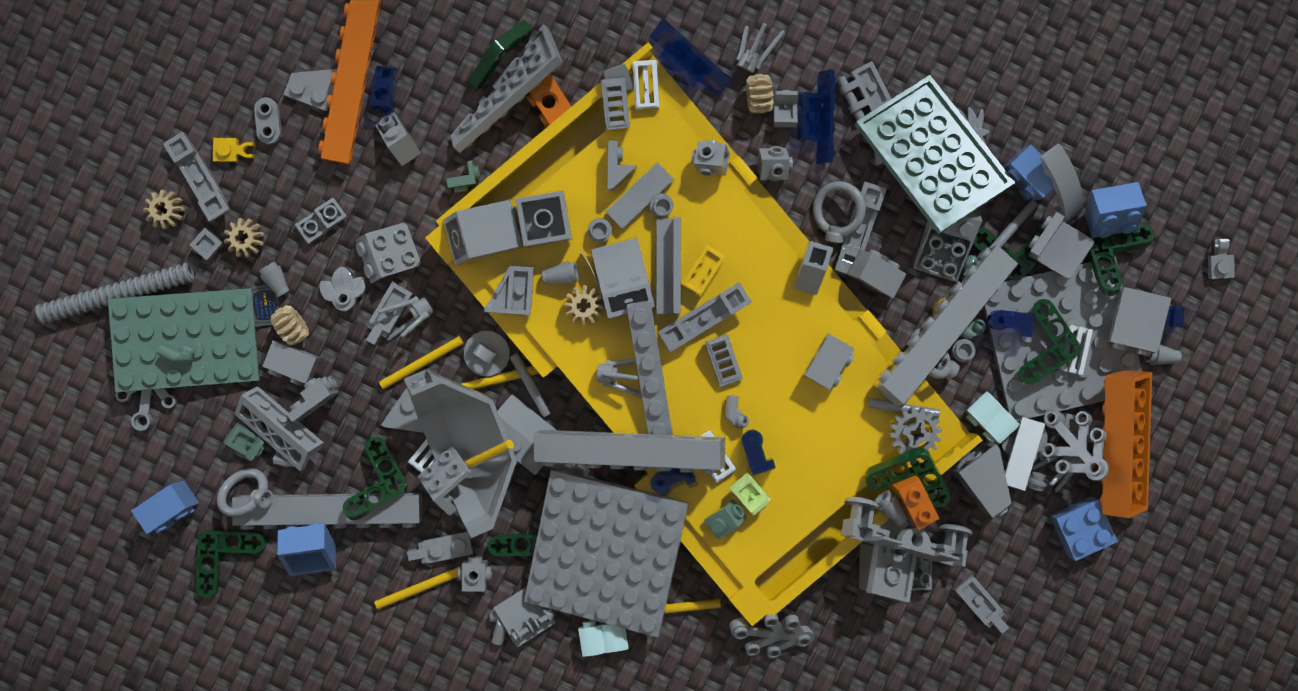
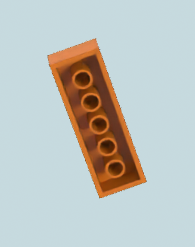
M1123 370L1106 375L1103 383V390L1106 393L1102 409L1105 415V425L1102 430L1107 434V438L1104 441L1103 459L1108 463L1109 472L1101 480L1103 494L1100 497V506H1102L1103 515L1131 518L1148 510L1152 372Z

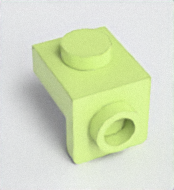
M748 472L730 487L732 492L752 515L762 511L771 501Z

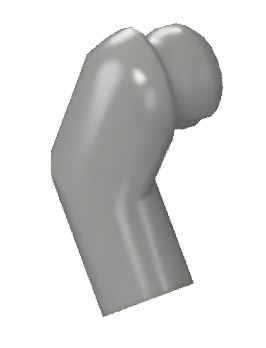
M727 395L725 417L736 428L747 427L749 419L738 409L739 396Z
M493 609L489 617L491 622H496L492 643L502 645L506 629Z

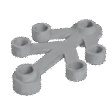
M165 388L153 389L160 397L161 403L165 408H173L177 405V397L169 394ZM152 389L142 390L139 412L134 414L131 419L133 428L138 431L149 429L153 423V419L149 414ZM125 391L127 393L126 399L121 398V392H116L115 396L119 402H127L136 391ZM168 397H171L173 400L171 405L166 403ZM142 417L147 419L146 425L141 424L140 419Z
M1057 410L1047 412L1044 416L1045 425L1057 430L1071 447H1056L1053 444L1047 443L1042 447V454L1048 458L1056 456L1080 457L1085 463L1071 464L1066 460H1060L1056 464V471L1062 475L1086 473L1087 477L1094 481L1104 479L1109 472L1108 463L1103 459L1104 441L1107 438L1106 432L1100 428H1094L1090 432V438L1094 441L1092 456L1087 451L1089 425L1092 422L1090 414L1084 411L1077 413L1075 417L1077 424H1079L1077 439L1065 426V417L1061 412ZM1055 415V420L1050 422V418ZM1086 415L1087 419L1082 423L1081 418ZM1101 432V437L1096 439V434ZM1052 447V453L1048 455L1047 450ZM1063 464L1067 465L1065 471L1061 470ZM1095 465L1099 466L1097 472H1093V468Z
M766 614L763 617L765 626L772 629L749 627L748 621L744 618H737L730 623L731 633L736 639H745L748 635L764 637L757 641H750L745 645L746 653L749 656L758 655L760 648L767 646V656L769 658H777L781 655V650L794 645L806 647L815 638L813 631L808 626L800 625L796 615H789L785 618L786 628L793 630V632L784 630L777 614H770L768 616Z

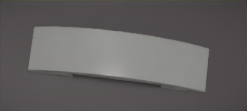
M182 131L163 143L173 162L178 165L199 200L198 204L208 221L212 222L230 211L216 180L186 134Z
M1056 144L1040 156L1045 175L1052 179L1059 203L1055 210L1065 217L1063 222L1067 224L1081 213L1083 195L1078 176L1068 155L1060 144Z
M868 182L863 183L860 193L866 205L865 218L861 226L854 233L844 236L834 270L848 274L859 251H865L877 213L884 199L886 188ZM855 204V207H854V209H853V212H852V215H851L849 224H850V223L854 220V218H855V215H856V204Z
M739 282L658 331L671 352L749 305L752 301Z

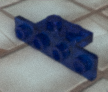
M665 19L661 20L650 34V38L664 49L658 58L667 69L674 71L685 85L694 88L701 82L718 97L731 83L732 79Z
M834 69L818 73V93H798L797 139L817 141V164L832 163L835 152L833 147L835 131L834 89L836 85Z

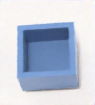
M1031 144L1020 149L1003 168L1013 179L1014 184L1020 189L1018 191L1019 194L1027 201H1036L1044 198L1054 186L1052 179L1044 173L1040 160L1042 155Z
M1138 182L1092 190L1084 213L1092 238H1105L1122 232L1128 234L1138 229L1147 206Z
M183 480L170 484L131 510L146 534L154 531L158 534L175 525L174 520L178 521L195 511L193 507L199 504V502Z
M1088 497L1049 515L1067 556L1075 561L1118 542L1107 516L1102 514V506H1100V501L1097 498Z
M312 523L309 526H291L278 530L277 555L290 576L336 570V544L325 524Z

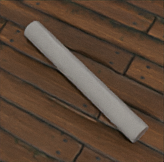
M1030 200L992 243L989 249L996 245L1001 248L1038 206L1037 203Z
M513 354L510 356V359L543 417L549 415L551 411L519 354Z
M869 398L868 408L902 413V409L910 412L911 406H914L918 412L920 407H922L909 404L895 406L890 401ZM923 407L925 408V414L931 411L934 414L932 418L939 419L940 409Z

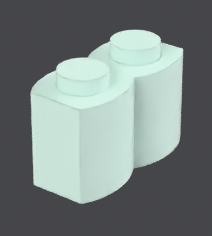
M988 391L965 411L968 414L966 419L974 427L979 425L985 431L982 435L991 443L1000 444L1020 425Z
M595 620L582 622L583 626L578 627L583 657L629 649L625 628L606 623H596Z

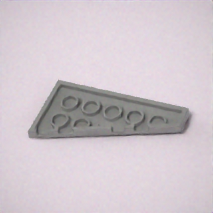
M544 24L539 29L541 34L534 42L530 40L525 45L526 50L523 56L515 58L492 85L494 90L488 98L483 96L478 102L480 105L474 114H468L451 134L453 148L459 153L465 148H469L477 137L482 133H486L494 122L499 118H503L512 106L520 103L529 91L538 87L543 79L550 73L555 72L563 62L550 29Z

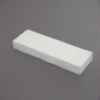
M1021 417L1005 475L1008 486L1025 491L1045 424Z

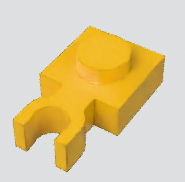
M213 138V161L238 162V155L255 159V155L246 154V148L249 146L255 147V143L245 142L239 145V139Z

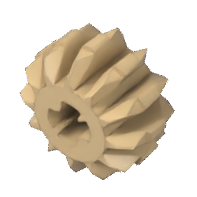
M763 74L749 76L746 81L749 111L757 114L770 112L774 103L771 78L769 75Z
M160 190L159 195L155 192L151 193L153 200H145V203L149 204V208H144L143 211L150 213L146 220L149 222L153 221V227L158 228L161 226L162 229L167 230L169 224L172 227L177 226L175 219L183 220L179 212L185 211V207L178 206L183 200L175 198L176 193L170 191L167 194L166 190ZM162 206H165L167 209L166 214L161 210Z
M241 218L238 219L237 225L233 222L229 223L232 231H224L226 235H230V238L224 240L225 244H231L228 251H236L237 257H241L244 253L245 257L248 258L251 257V251L256 254L259 253L256 245L263 246L264 242L259 241V238L265 236L263 232H257L261 226L259 224L253 225V220L247 219L244 222ZM244 234L248 235L245 242L240 240V238L244 237Z
M586 285L582 288L583 294H580L577 287L573 288L577 296L574 297L569 293L566 295L568 299L573 300L572 303H564V307H572V310L566 312V316H571L575 313L576 315L572 322L576 323L579 317H581V326L586 325L587 317L589 322L594 324L593 314L598 318L602 317V314L597 312L596 308H605L603 304H596L597 301L603 299L602 295L593 298V295L596 293L595 288L588 295ZM583 299H587V303L591 304V307L587 308L585 313L581 312V308L578 309V303H582Z
M285 305L282 308L280 307L271 315V323L274 329L287 344L295 345L300 343L309 335L306 322L292 306Z

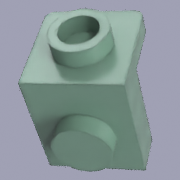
M467 161L469 175L447 178V186L450 190L454 189L455 193L468 191V187L478 186L477 180L481 179L480 169L478 165L475 166L473 161Z
M236 423L224 441L225 445L244 454L249 461H252L255 456L258 457L264 448L263 439L257 433L239 423Z
M732 499L724 507L709 515L704 522L715 537L720 539L738 528L746 519V515L742 507Z

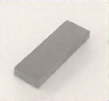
M657 162L606 213L623 229L650 203L653 196L661 193L674 179Z

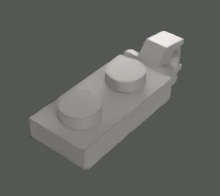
M394 282L391 283L369 320L368 328L372 331L366 341L377 345L382 336L387 338L405 307L379 314L378 310L408 301L413 293Z
M467 531L426 539L418 543L419 548L407 551L409 561L421 559L422 563H433L474 554L471 537Z
M972 574L954 588L957 594L989 628L994 625L1002 634L1009 629L1001 619L1005 615L1003 609Z

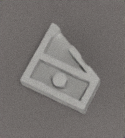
M337 69L291 73L283 95L328 112L329 109L326 107L328 95H333L334 86L331 85V77L333 72H337Z
M509 266L491 300L486 305L484 312L531 315L534 267Z
M406 388L381 425L387 428L424 433Z

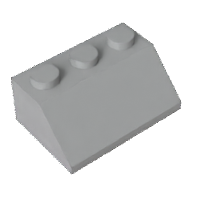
M512 394L497 412L508 439L514 443L512 449L517 461L536 475L543 465L542 462H534V433L540 430L556 429Z

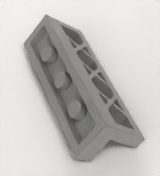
M681 217L657 219L656 314H681Z
M258 386L243 393L239 399L235 415L299 471L305 469L310 455L321 450L323 442L299 421L291 422L287 416L288 412ZM245 407L250 411L251 417L244 412ZM261 421L266 424L268 431L263 428ZM277 435L283 439L284 446L279 442ZM294 450L302 455L301 459L296 457Z

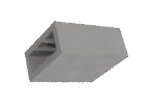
M1121 288L1107 343H1112V348L1126 351L1127 347L1137 349L1136 354L1150 357L1151 353H1158L1171 298L1131 288Z

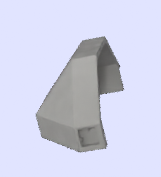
M424 370L404 378L417 418L435 460L451 446L466 461L509 440L495 404L489 396L429 370ZM513 449L471 468V473L449 492L454 498L453 502L471 538L494 528L517 462Z

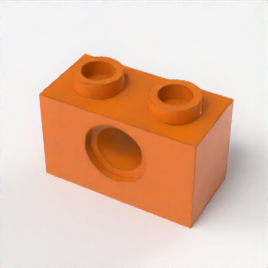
M551 74L546 76L538 87L533 88L526 95L532 107L538 106L541 114L538 116L545 127L553 123L571 107ZM548 97L556 100L552 108H545L543 106L544 100Z
M916 475L891 485L905 513L908 515L909 522L918 530L939 519L921 480Z

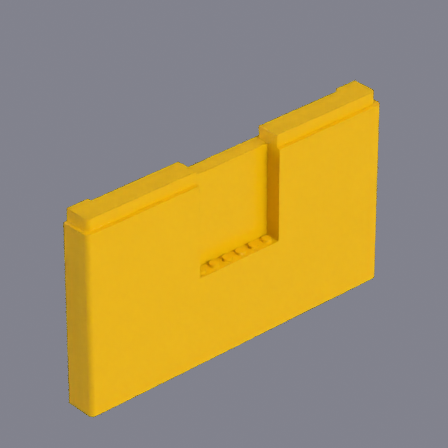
M648 42L623 64H626L634 87L633 61H657L659 109L636 110L635 90H628L626 93L630 127L606 130L602 85L600 82L437 219L436 222L439 226L425 238L484 308L491 300L509 266L534 267L531 315L488 313L543 378L559 367L614 433L648 434L643 399L612 387H605L603 383L597 382L599 363L605 364L606 360L636 359L628 314L608 319L606 308H596V311L601 313L602 317L598 318L593 314L592 317L595 323L591 324L587 317L586 325L581 326V317H579L576 323H573L572 319L576 314L566 316V312L572 310V307H564V303H572L573 301L566 297L568 293L574 297L577 296L573 290L575 287L579 289L580 294H583L582 288L586 285L588 295L595 288L596 293L593 295V298L602 295L598 282L580 250L585 252L597 275L591 249L634 238L638 239L655 307H652L673 435L700 436L710 429L714 437H725V453L736 470L716 482L710 473H704V469H694V472H680V468H671L670 471H657V467H648L645 470L647 473L638 479L634 486L638 490L658 495L662 494V496L689 502L681 542L744 618L753 626L766 614L767 616L770 614L776 615L862 542L841 536L843 519H850L852 506L844 503L846 498L862 497L875 502V499L886 490L895 493L891 485L879 490L869 488L866 484L865 472L871 466L901 455L897 451L900 445L894 447L891 443L895 438L889 436V433L894 431L889 425L890 423L896 424L895 415L901 417L903 414L868 408L869 398L890 401L875 387L880 382L878 377L886 369H891L894 365L893 359L901 350L829 264L817 295L794 289L809 240L757 180L756 175L740 156L736 155L653 56V47ZM638 66L640 104L645 103L643 67ZM647 66L649 101L654 103L652 66ZM622 96L608 97V101L622 100ZM623 106L609 107V111L623 110ZM624 116L610 117V121L624 120ZM714 140L727 145L730 157L726 176L713 175L712 177H706L697 172L695 165L692 164V152L697 149L698 141ZM608 141H618V147H623V162H618V165H637V169L614 191H608L607 189ZM658 162L674 179L661 192L668 195L673 201L671 213L666 217H657L652 214L648 204L627 226L621 229L606 211ZM564 191L573 240L525 248L522 241V246L516 250L455 266L443 223L445 218L456 211L510 200L511 206H514L517 217L515 220L517 228L521 230L516 205L517 198ZM681 217V282L706 244L726 256V259L701 297L681 285V314H656L657 219ZM598 218L607 220L612 228L611 236L604 242H596L588 234L589 224ZM567 261L576 263L579 273L578 281H575L573 284H544L543 270ZM741 283L752 303L675 350L669 351L658 331L735 284ZM583 299L582 303H578V309L581 308L583 313L586 312L587 308L591 307V304L587 303V299ZM603 299L596 302V304L605 305ZM728 334L743 379L720 387L705 342ZM826 334H831L853 347L852 354L855 355L848 367L844 366L840 374L843 376L836 388L832 386L830 390L803 375ZM723 343L712 347L713 352L726 348V345ZM726 352L715 356L716 361L729 357V353ZM729 361L718 366L719 369H723L733 364ZM637 364L614 366V368H618V373L637 376L638 380L617 378V381L613 383L641 392ZM732 370L721 375L722 378H726L736 373L735 370ZM925 379L905 402V404L940 409L938 419L940 422L936 427L942 429V432L937 433L941 441L934 442V445L937 447L936 450L929 448L928 451L941 475L983 441L979 435L970 433ZM727 395L739 396L738 409L748 417L749 424L747 427L736 428L725 417ZM913 418L908 419L904 424L912 421ZM925 420L924 427L926 430L931 432L930 425ZM916 429L915 431L911 430L910 433L914 436L915 434H920V431ZM900 433V438L906 445L907 437ZM924 441V442L920 443V444L918 445V447H919V446H922V445L925 444L927 441ZM725 462L724 469L727 470L729 466ZM896 465L892 468V471L895 473L902 472L905 469V467L902 465ZM747 472L771 499L766 507L755 515L750 513L730 489ZM928 474L923 479L925 481L930 482L933 481L936 478V476L933 474ZM876 475L872 477V478H875L876 480H879V479H880V478H878ZM680 482V485L675 487L674 484ZM734 499L742 507L746 519L738 528L717 539L704 520ZM874 509L872 524L881 526L890 519L878 509Z

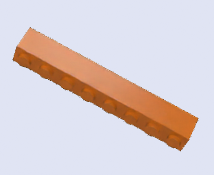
M350 0V3L345 4L344 17H347L346 25L341 26L339 40L343 41L341 49H337L335 63H338L337 72H333L331 77V85L334 86L333 95H328L326 106L330 111L328 118H324L322 131H325L324 141L320 140L318 154H321V159L324 161L351 166L382 0Z

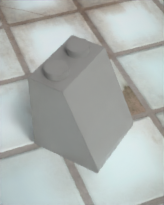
M510 200L456 211L443 220L455 266L513 251L522 246L521 230L517 228L515 220L517 217L514 206H511Z
M986 441L952 466L950 470L982 513L992 518L995 516L998 518L1008 511L1007 507L1012 503L1000 448L997 444Z

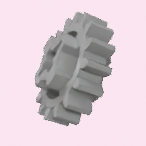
M911 406L910 412L902 409L903 415L901 417L898 415L894 416L897 422L896 424L890 423L889 426L894 431L890 432L889 436L895 438L891 442L894 447L900 445L897 450L900 454L916 448H924L926 450L929 448L937 449L934 442L941 441L937 433L942 432V429L936 427L940 422L937 418L931 420L934 415L931 411L925 414V408L920 407L917 412L915 407ZM910 418H913L912 421L908 422L907 424H904L905 421H907ZM925 420L929 423L931 432L925 429ZM916 429H918L920 431V434H915L913 436L910 433L911 430L915 431ZM900 433L907 437L906 445L902 442ZM927 441L925 444L918 447L920 443Z

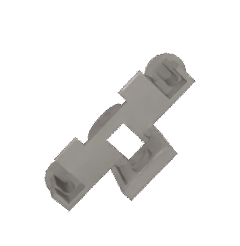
M849 497L845 499L844 503L852 506L850 519H843L841 536L874 545L866 593L903 603H910L917 557L953 567H965L968 552L966 550L968 536L973 535L970 529L954 524L940 525L938 530L945 532L944 544L931 543L927 533L917 528L902 530L895 540L889 538L890 531L872 524L874 509H879V505L876 502L862 497ZM915 534L917 539L912 544V536ZM901 549L900 555L891 553L890 550Z

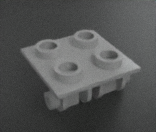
M527 587L493 607L516 647L521 646L556 623L551 609L524 602Z

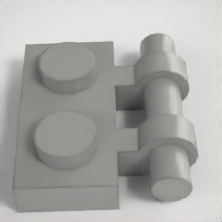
M873 61L851 72L854 81L848 83L845 76L837 79L840 86L839 91L841 95L845 96L850 106L848 109L851 114H854L857 121L865 116L862 108L867 106L871 113L891 100ZM856 88L859 89L863 100L859 102L852 91Z

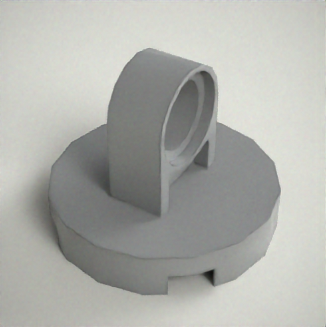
M480 331L467 340L464 347V359L473 373L480 376H493L500 373L507 366L510 359V349L507 341L500 334L493 331Z

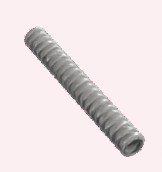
M183 263V266L179 264L176 265V268L172 266L169 267V270L165 268L162 269V272L158 270L155 271V274L151 272L148 273V276L144 274L141 275V278L137 276L134 277V280L130 278L127 282L123 280L120 284L116 282L113 286L109 284L106 288L102 286L99 290L95 288L92 292L88 290L85 294L83 292L79 293L78 296L73 294L71 298L66 296L64 300L59 298L57 301L52 300L50 303L38 304L35 313L41 324L52 323L55 320L66 319L68 316L73 317L75 314L80 315L82 312L94 311L96 307L99 309L103 308V305L108 307V299L138 297V295L141 297L145 296V293L150 295L152 291L157 293L159 289L164 291L166 287L171 289L173 285L178 287L180 283L185 285L187 281L192 283L194 280L193 270L188 263Z

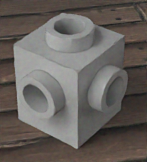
M714 140L698 141L697 149L692 152V164L695 165L697 172L706 177H712L713 175L726 176L730 157L727 145Z
M779 146L759 148L757 170L760 180H770L773 182L788 180L789 171L793 169V158L789 157L787 149Z
M480 556L468 557V560H464L462 566L458 567V580H462V591L485 592L487 590L488 581L492 579V567H488V560H482ZM472 571H475L478 576L474 575Z

